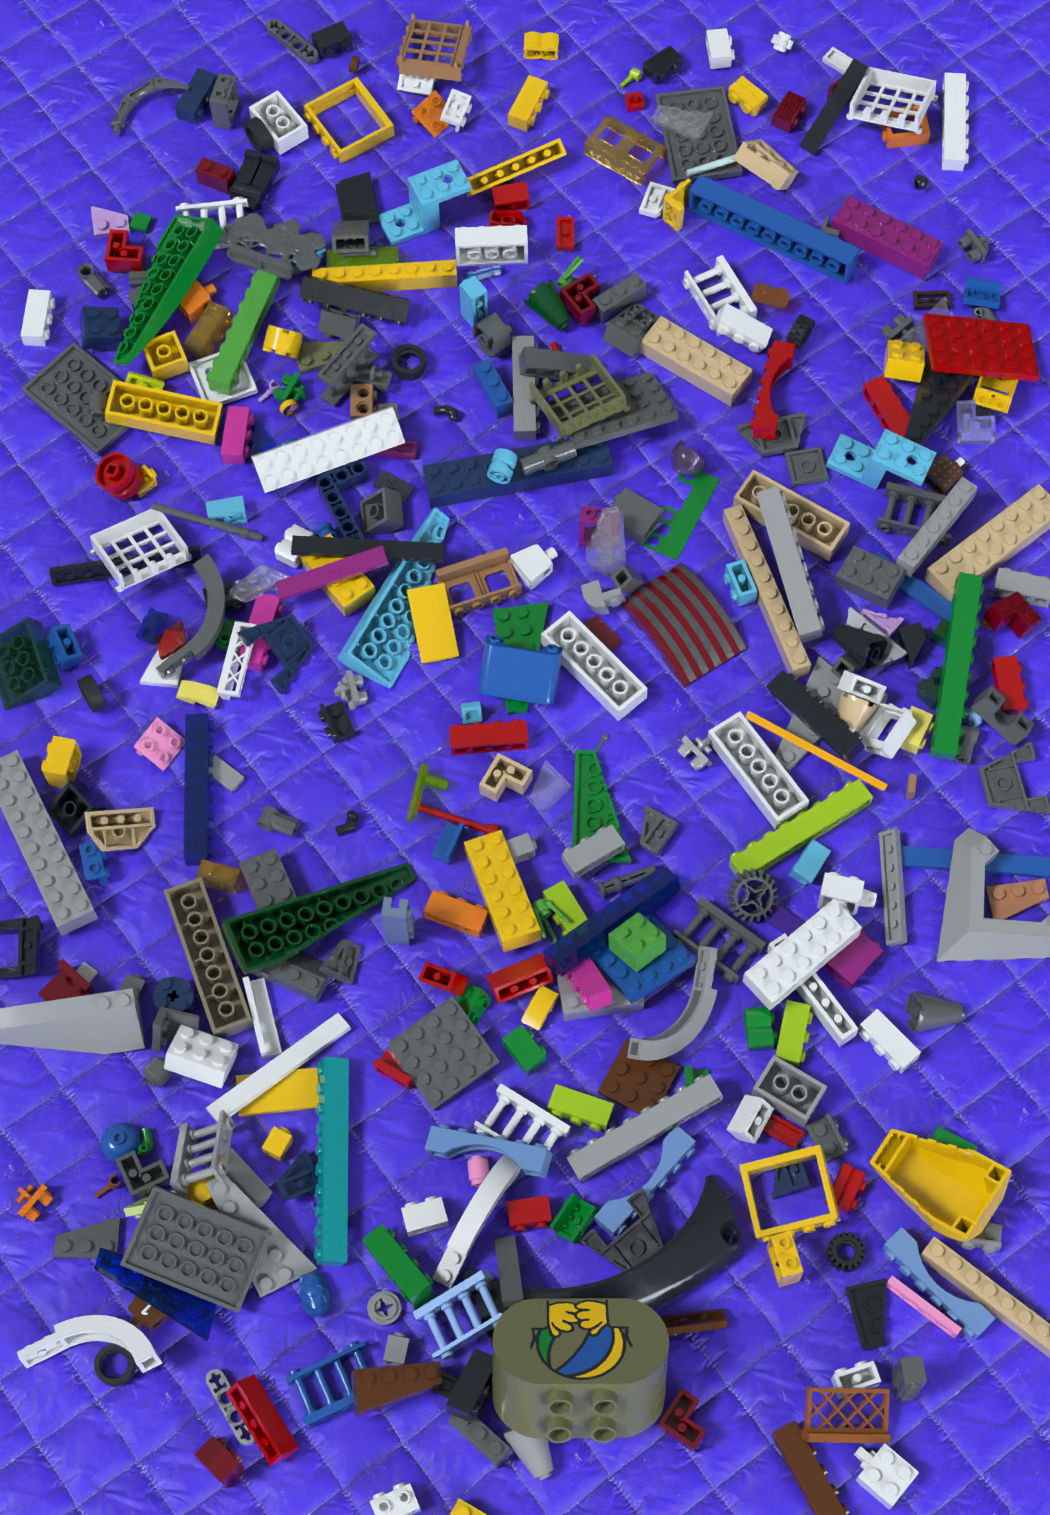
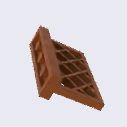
M806 1386L804 1429H801V1438L807 1442L890 1443L891 1434L888 1433L890 1389ZM812 1392H820L824 1397L817 1406L812 1402ZM835 1393H841L844 1400L836 1407L830 1398ZM856 1393H861L865 1399L856 1407L850 1399ZM877 1393H883V1402L876 1407L871 1399ZM828 1401L834 1410L825 1417L820 1412V1409ZM849 1402L854 1410L845 1417L840 1409ZM869 1402L875 1410L866 1418L860 1410ZM818 1413L823 1421L818 1426H811V1418ZM838 1413L843 1421L837 1427H833L829 1420ZM858 1413L864 1421L858 1427H854L849 1421ZM877 1414L882 1418L881 1427H874L870 1423Z

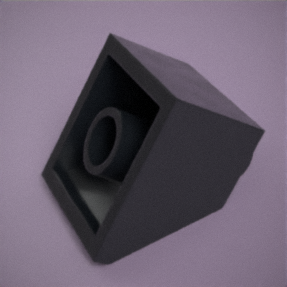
M68 781L47 811L67 834L73 837L86 828L84 812L104 811L106 807L83 782Z

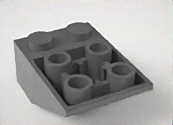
M635 302L608 322L602 340L630 357H634L640 352V341L659 319V315L652 313L644 308L643 305Z

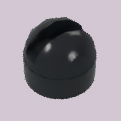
M916 175L913 182L914 188L917 190L925 189L929 180L925 176Z

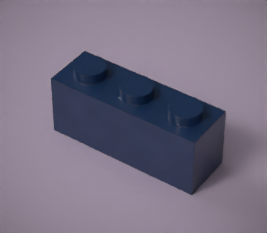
M200 68L197 69L188 84L190 89L184 91L175 106L178 119L196 125L198 120L203 117L206 106L210 105L209 100L217 80L216 74Z

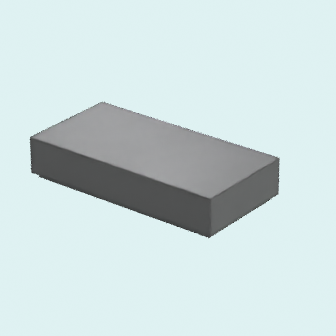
M216 755L203 768L206 774L231 793L245 780L244 776Z

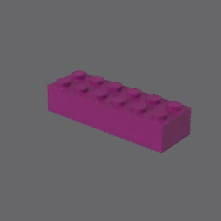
M848 196L833 217L830 227L840 230L839 238L923 280L940 257L944 242L851 196Z

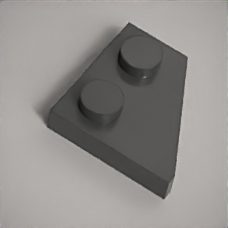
M347 939L341 940L321 965L319 971L347 985L353 984L361 946Z

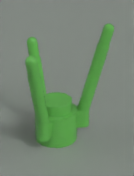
M577 256L564 274L556 281L560 289L575 281L572 274L584 261L583 258L580 259V256Z
M539 899L531 907L541 929L542 937L545 939L546 934L541 919L556 947H558L560 944L547 918L551 915L550 911L552 909L566 923L569 922V919L553 905L551 900Z

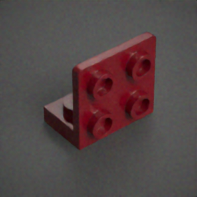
M62 959L57 964L60 972L38 995L44 1001L91 995L95 991L89 982Z

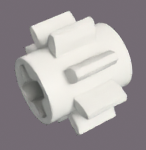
M779 31L778 35L774 34L771 40L774 43L773 48L785 52L786 49L791 50L793 41L790 40L791 35Z

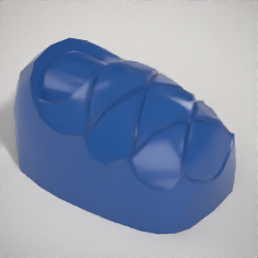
M319 1271L303 1274L299 1279V1292L305 1313L311 1317L325 1315L332 1307V1298L325 1277Z

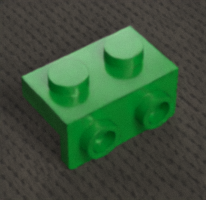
M469 984L466 985L463 995L456 997L457 1002L476 1027L488 1008L491 998L483 989Z
M572 1193L565 1200L559 1213L553 1218L550 1228L560 1238L577 1245L599 1210L581 1200L577 1194Z

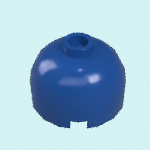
M120 1122L113 1124L102 1135V1152L107 1160L117 1165L116 1158L133 1150L139 1157L138 1146L142 1142L141 1134L128 1123Z

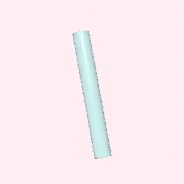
M735 155L688 169L686 174L690 177L736 162L733 159Z

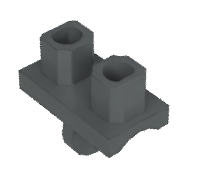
M971 228L965 231V235L958 239L957 245L961 250L970 249L966 255L970 263L979 261L982 264L986 261L985 256L989 249L987 244L990 239L988 236L981 237L980 234L975 235Z
M900 313L893 321L897 326L895 329L890 324L885 325L881 331V334L886 338L885 344L887 345L888 340H901L902 342L911 343L913 341L911 335L914 334L912 330L914 318L912 316L906 318Z
M372 365L371 368L360 366L355 381L356 384H373V387H376L378 391L386 392L392 378V372L378 370L377 365Z

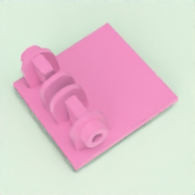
M156 717L133 747L137 749L136 753L138 755H144L164 771L187 741Z

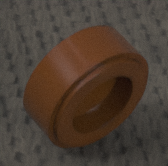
M352 56L349 66L350 73H357L360 64L359 56Z

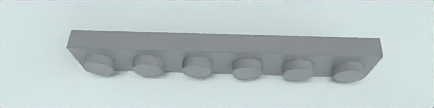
M896 828L879 833L886 945L890 947L907 943L900 830Z

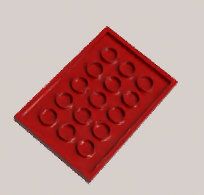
M924 313L922 319L932 371L1038 382L1040 375L1029 324Z

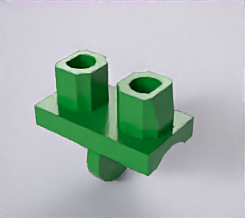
M297 372L294 375L285 373L281 383L286 386V389L277 387L273 394L274 399L281 402V404L289 399H293L296 402L298 399L304 400L306 393L304 392L305 386L301 385L302 382L299 379L301 375Z

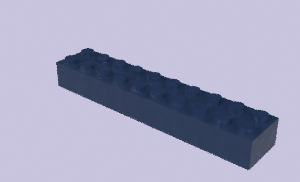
M565 439L562 442L554 441L511 449L510 451L517 455L518 460L513 469L511 480L507 484L496 483L487 476L494 453L423 465V477L430 509L612 475L613 463L608 443L604 441L576 449L577 457L560 462L552 470L541 469L528 475L523 474L519 459L537 453L541 447L547 445L554 447L569 440Z

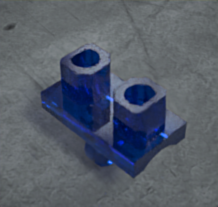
M150 607L135 635L136 638L153 645L168 618V614Z

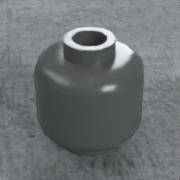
M153 1057L143 1068V1079L154 1088L156 1086H164L173 1075L172 1071L164 1069L166 1057Z

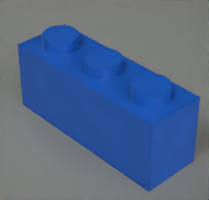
M487 358L473 364V377L496 418L498 419L512 413L513 399L491 360Z

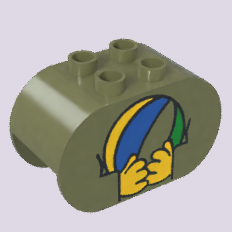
M570 1298L528 1299L520 1301L509 1307L501 1315L493 1333L492 1398L494 1408L500 1419L515 1432L531 1438L548 1439L553 1443H564L571 1438H591L595 1442L607 1443L615 1438H628L640 1434L657 1421L664 1407L669 1352L667 1328L661 1317L651 1307L633 1299Z

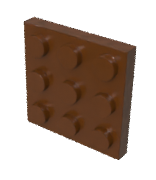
M625 1039L598 1090V1094L640 1115L644 1108L656 1106L659 1104L658 1101L667 1095L680 1070V1066L664 1058L650 1061L627 1058L630 1041Z

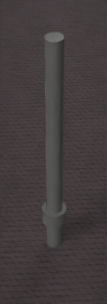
M153 502L152 510L237 534L240 538L246 539L247 537L261 542L263 534L248 530L249 528L243 526L241 528Z

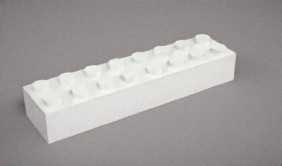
M390 406L251 456L263 491L267 493L403 444L405 440L394 409Z

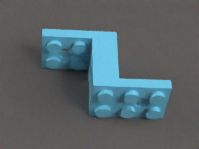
M457 159L408 177L410 203L379 215V223L391 247L439 229V203L472 190ZM445 179H451V180H452L451 183H445V182H443V181H444ZM402 222L405 226L398 227L396 224Z
M887 429L884 430L875 449L840 434L826 467L875 490L886 470L921 486L936 452ZM850 454L855 460L849 461L845 455ZM913 458L916 461V464H909L907 459Z

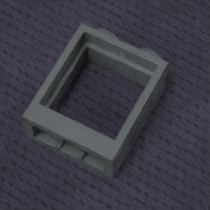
M218 74L209 100L213 124L216 128L231 130L240 105L236 76Z

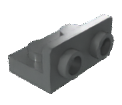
M829 1113L825 1114L824 1118L805 1126L813 1145L822 1146L827 1163L846 1155L847 1147H849L845 1136H841L838 1131L839 1125L835 1117L831 1118Z

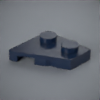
M796 1146L785 1151L777 1153V1155L796 1151L799 1149ZM803 1162L775 1170L774 1187L771 1193L773 1200L811 1187Z

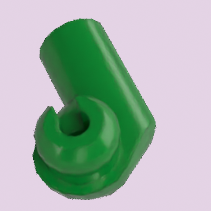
M150 1127L140 1130L142 1142L138 1146V1154L141 1156L148 1155L154 1147Z

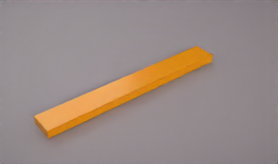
M750 711L747 712L745 717L748 720L885 791L888 784Z

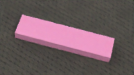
M893 1275L888 1280L886 1287L952 1338H955L962 1328Z

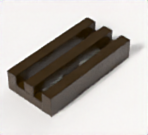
M949 290L913 291L914 311L950 310Z

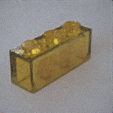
M210 301L184 342L186 352L200 359L211 355L217 341L222 339L224 330L232 322L230 309Z

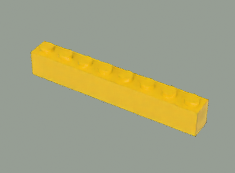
M456 260L312 269V276L378 292L458 287Z

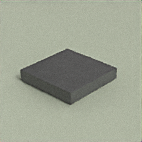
M821 447L784 453L792 488L829 481Z

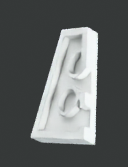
M167 632L140 680L141 685L179 688L183 665L179 666L172 676H166L164 679L158 675L156 667L186 645L187 633Z

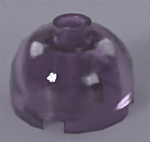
M680 440L670 454V459L674 465L672 469L678 475L681 473L686 476L699 474L707 464L691 447L687 448L685 446L686 443Z

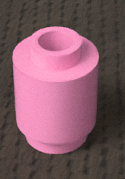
M475 1155L471 1157V1160L467 1161L469 1182H471L472 1187H480L489 1173L488 1159H485L483 1155Z

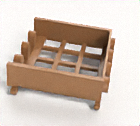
M412 13L410 25L406 26L403 45L400 46L399 56L396 59L399 74L461 81V69H464V58H467V48L470 47V42H472L473 26L469 25L470 20H466L465 26L460 24L415 19V13ZM412 35L424 36V40L413 39ZM428 37L441 39L440 42L428 40ZM451 39L457 40L456 44L446 43L444 40ZM410 42L422 44L421 50L409 48ZM426 44L438 46L437 52L425 50ZM442 46L455 48L454 52H441ZM407 52L419 54L418 59L406 58ZM423 54L433 55L435 60H422ZM439 57L452 58L451 63L438 62Z

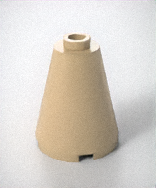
M841 691L836 718L839 721L843 719L850 726V731L860 733L878 705L873 704L872 707L870 706V701L853 694L845 696L846 692Z

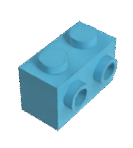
M742 559L726 564L723 578L725 584L730 586L732 600L736 601L738 607L755 602L757 589L745 560Z

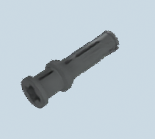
M652 864L621 877L615 875L607 881H598L596 885L603 899L611 893H620L625 887L656 877L657 872Z

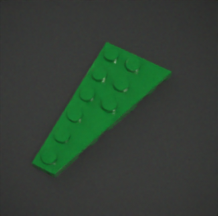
M549 602L492 609L496 635L504 640L505 646L540 651L541 633L545 627ZM505 698L508 715L527 713L529 702Z
M576 750L572 846L580 844V841L586 836L591 837L595 835L601 827H608L611 824L625 842L595 750ZM626 843L624 851L604 863L631 864Z

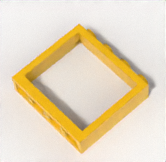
M358 77L304 105L305 114L303 116L306 122L312 124L315 134L320 135L324 146L329 147L333 158H337L341 164L395 136L393 123ZM356 95L380 126V129L340 149L316 115Z
M821 1145L739 1165L757 1240L763 1241V1243L769 1242L770 1236L791 1231L792 1236H795V1233L800 1231L810 1233L816 1231V1227L824 1226V1228H830L836 1225V1222L841 1221L824 1150ZM817 1158L830 1213L762 1230L749 1175Z

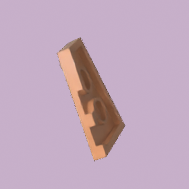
M1045 879L988 886L985 889L992 919H1010L1016 916V914L1049 899Z

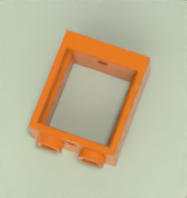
M912 106L910 110L917 112L920 106ZM891 111L889 117L898 118L899 114L904 113ZM926 113L919 128H922L921 134H916L915 132L892 134L890 126L879 124V127L883 129L882 141L886 143L887 149L929 143L931 133ZM908 114L907 117H906V119H914V118H915L914 115H909V114Z

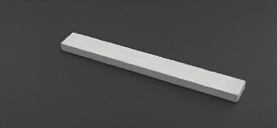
M339 1013L335 1014L206 1107L207 1111L217 1123L221 1110H224L231 1117L350 1031V1026Z

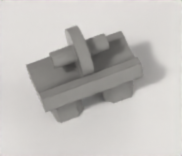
M347 670L345 672L346 676L337 683L338 687L334 689V694L341 697L343 701L347 700L349 710H355L357 705L366 703L368 696L366 691H357V687H362L363 685L362 675H353L352 670Z
M686 735L681 739L683 743L677 751L684 758H687L692 752L697 755L690 762V765L696 771H699L705 765L709 767L712 764L702 752L704 750L709 754L712 751L709 747L711 743L709 738L702 740L698 736L695 739L698 746Z

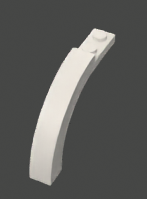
M503 1155L497 1161L473 1196L447 1244L448 1247L432 1279L449 1289L453 1287L489 1215L508 1187L516 1180L521 1170L520 1166L512 1159Z
M106 1315L80 1316L54 1325L55 1333L47 1335L43 1339L27 1345L17 1352L20 1361L26 1368H29L71 1346L91 1341H105L119 1345L129 1351L142 1373L162 1364L158 1353L139 1329L122 1319Z

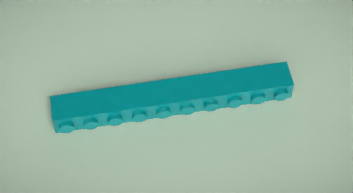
M325 1056L317 1065L319 1083L317 1084L316 1093L319 1095V1103L316 1106V1114L319 1115V1123L316 1125V1135H319V1140L316 1145L318 1163L315 1168V1174L318 1176V1184L315 1187V1196H318V1204L315 1206L317 1225L315 1226L314 1235L317 1238V1246L314 1250V1257L317 1259V1265L341 1267L347 1263L349 1059Z

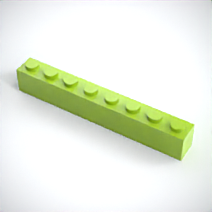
M860 779L854 782L849 781L843 786L842 790L838 792L833 791L827 796V799L822 802L821 800L817 801L808 811L805 812L803 810L799 812L795 819L790 822L788 820L783 822L776 831L773 832L771 830L767 832L763 839L758 842L756 840L751 842L742 852L737 851L733 853L729 860L730 869L735 876L737 872L743 876L744 869H747L749 874L751 868L756 869V873L759 869L765 871L808 844L812 839L818 838L871 805L873 796Z

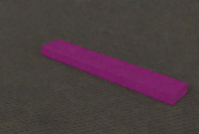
M382 545L276 581L275 584L279 598L283 601L389 565Z

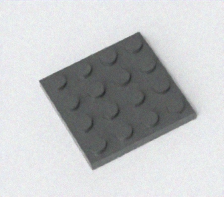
M451 996L387 1043L434 1111L500 1063L454 996Z

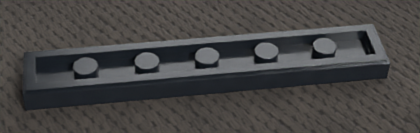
M853 58L799 147L812 155L816 154L869 67Z

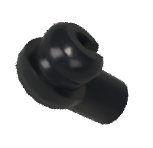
M449 405L433 406L434 416L449 414V420H458V409Z
M350 810L347 813L345 824L335 827L338 836L356 829L359 822V815H357L356 811Z

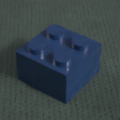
M82 306L79 317L82 349L117 350L122 340L119 308Z

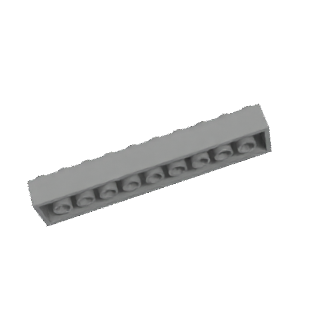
M18 750L0 757L1 810L61 936L97 920L98 917Z

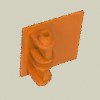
M434 90L411 111L414 116L412 120L416 124L418 122L421 123L434 138L450 125L440 120L446 104L445 100Z

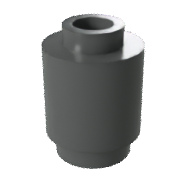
M95 391L89 395L88 412L94 420L105 418L108 397L101 391Z

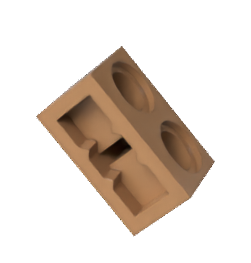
M351 384V420L376 412L377 407H374V402H377V391H373V384Z

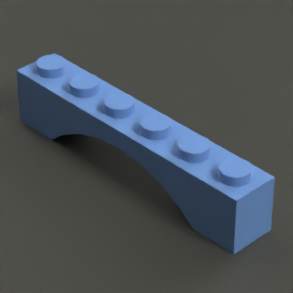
M439 1125V1127L431 1126L425 1150L430 1156L451 1159L469 1151H493L512 1159L526 1175L545 1179L552 1158L551 1152L543 1144L536 1143L533 1146L528 1145L527 1142L522 1140L508 1141L507 1138L502 1136L492 1138L488 1134L482 1132L472 1134L470 1131L462 1128L456 1131L451 1130L446 1125Z
M677 1125L663 1140L662 1156L656 1172L642 1187L649 1202L655 1196L653 1192L657 1188L662 1189L668 1182L667 1177L670 1173L675 1174L682 1166L680 1162L685 1157L687 1159L690 1158L696 1150L694 1148L696 1141ZM636 1192L621 1199L608 1201L594 1216V1222L611 1237H614L616 1234L620 1235L626 1229L627 1221L630 1218L634 1220L638 1216L627 1202Z
M902 1227L884 1244L882 1250L885 1257L891 1262L895 1261L900 1266L899 1270L906 1277L910 1276L920 1291H925L931 1296V1302L937 1307L941 1306L946 1311V1316L954 1323L957 1322L967 1337H972L976 1340L995 1320V1317L981 1303L957 1298L937 1285L922 1264L917 1241Z

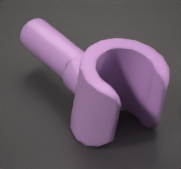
M275 380L269 382V389L258 399L260 403L271 394H274L277 388L274 387Z

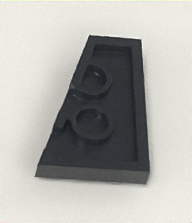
M886 1278L845 1288L862 1351L883 1347Z

